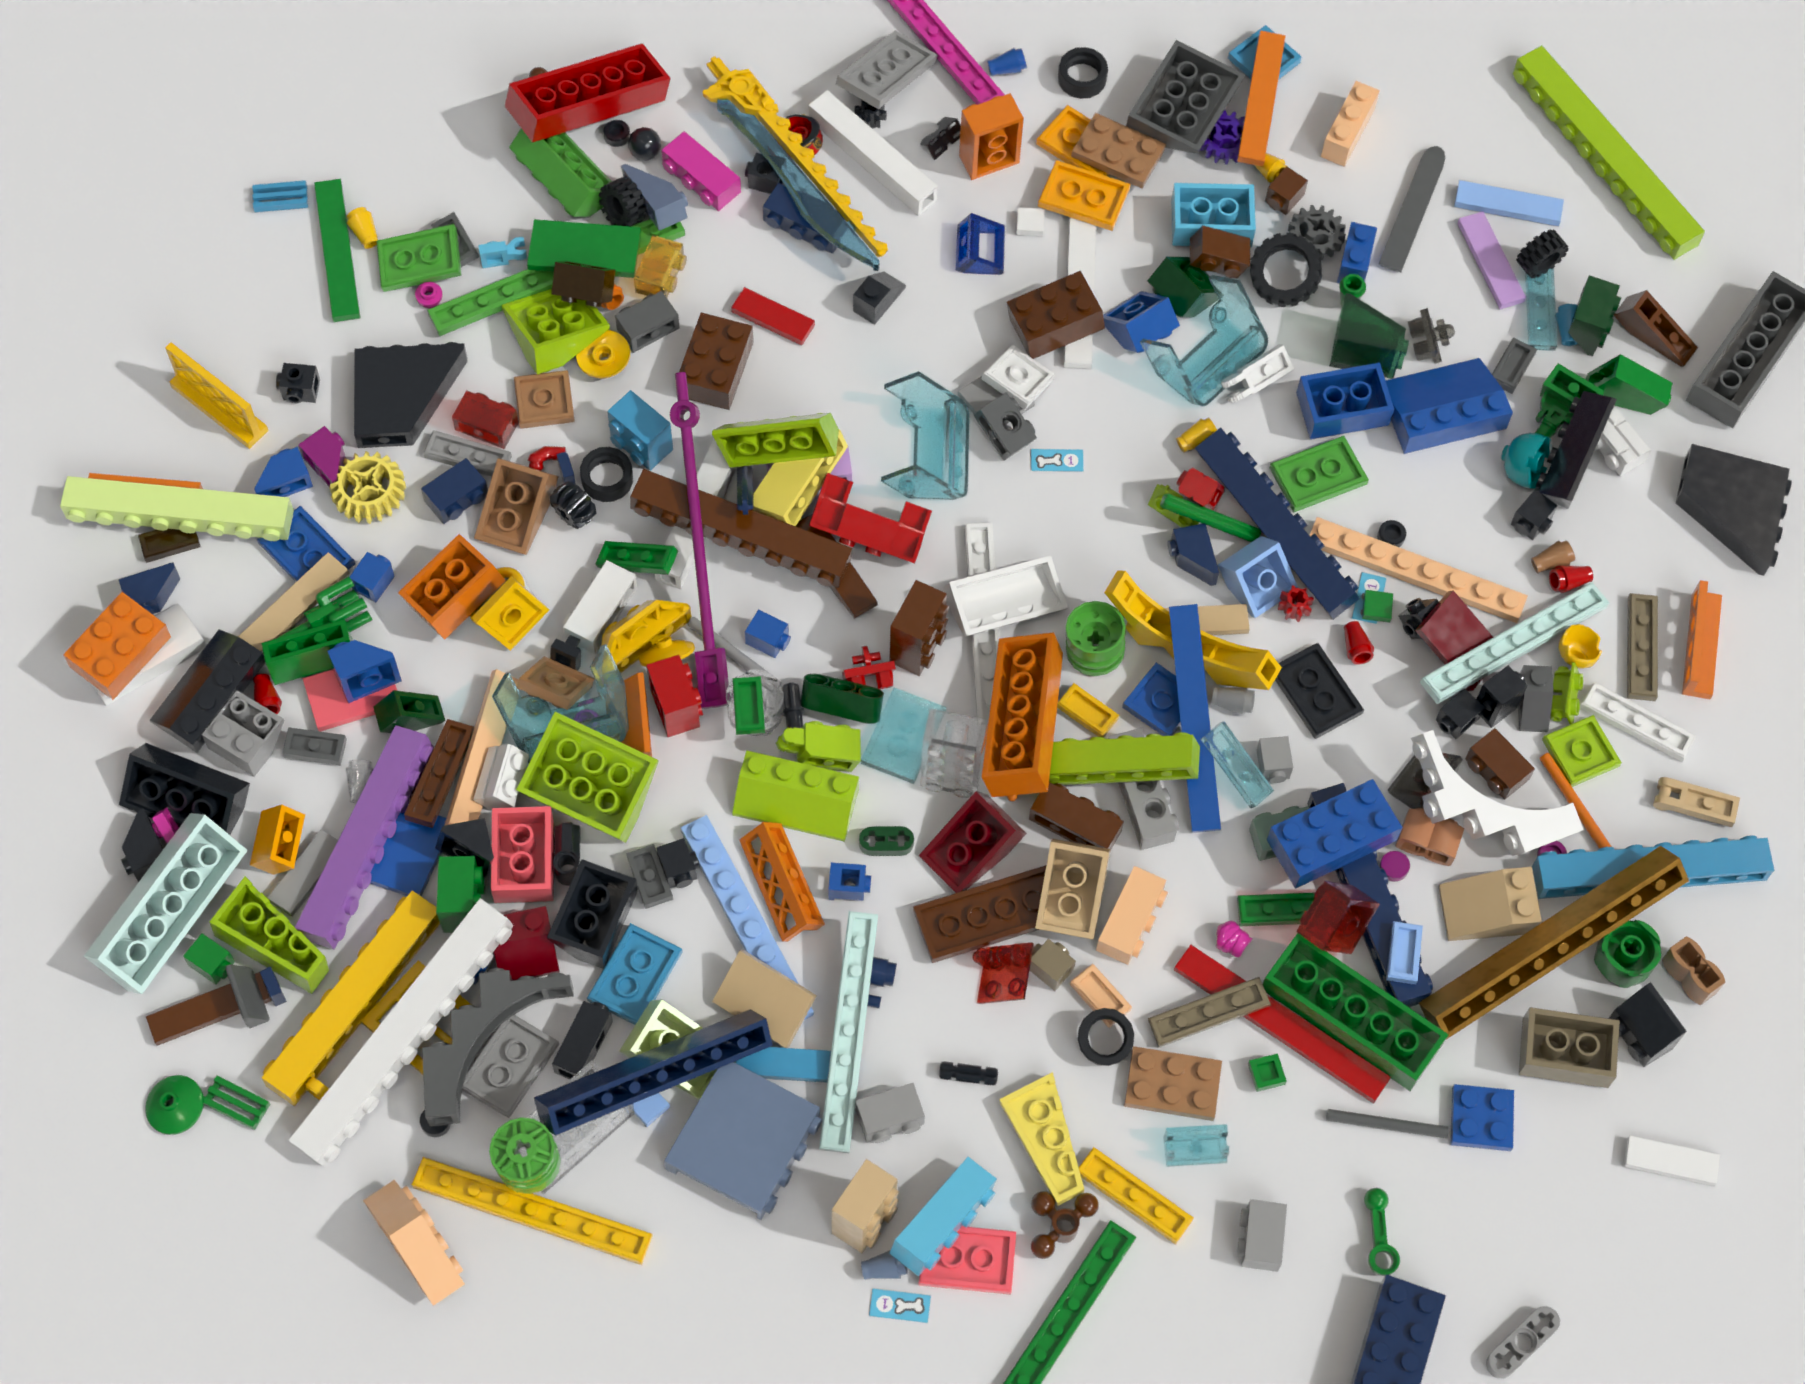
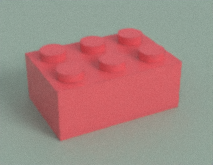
M551 806L492 808V851L494 859L491 863V892L494 903L554 901V818Z

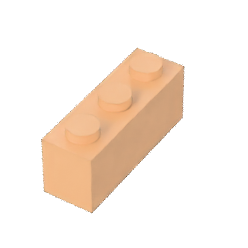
M1355 81L1325 138L1321 153L1322 158L1345 167L1375 110L1380 90Z
M1133 867L1101 933L1096 951L1127 965L1132 956L1138 958L1144 945V941L1140 939L1144 931L1150 933L1156 920V916L1152 914L1156 906L1162 908L1168 892L1164 890L1165 879L1139 867Z

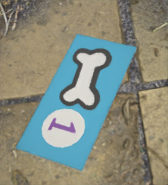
M1031 449V471L1084 472L1083 450Z
M1362 572L1357 593L1360 599L1355 602L1352 619L1377 624V621L1362 619L1365 590L1384 592L1387 578Z
M873 1289L869 1316L928 1323L931 1295Z

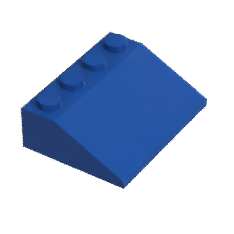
M1480 358L1386 380L1394 407L1391 422L1404 454L1507 429L1513 414L1503 388Z

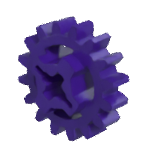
M1224 110L1210 133V139L1208 136L1200 151L1206 150L1205 158L1215 157L1214 163H1218L1220 159H1223L1225 165H1228L1229 159L1238 163L1244 116L1238 119L1236 118V112L1229 116L1226 110Z

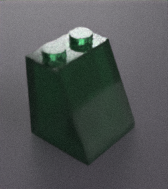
M1345 293L1337 322L1329 367L1346 369L1380 363L1384 377L1393 379L1396 369H1402L1404 356L1407 353L1409 340L1404 339L1406 328L1354 295Z

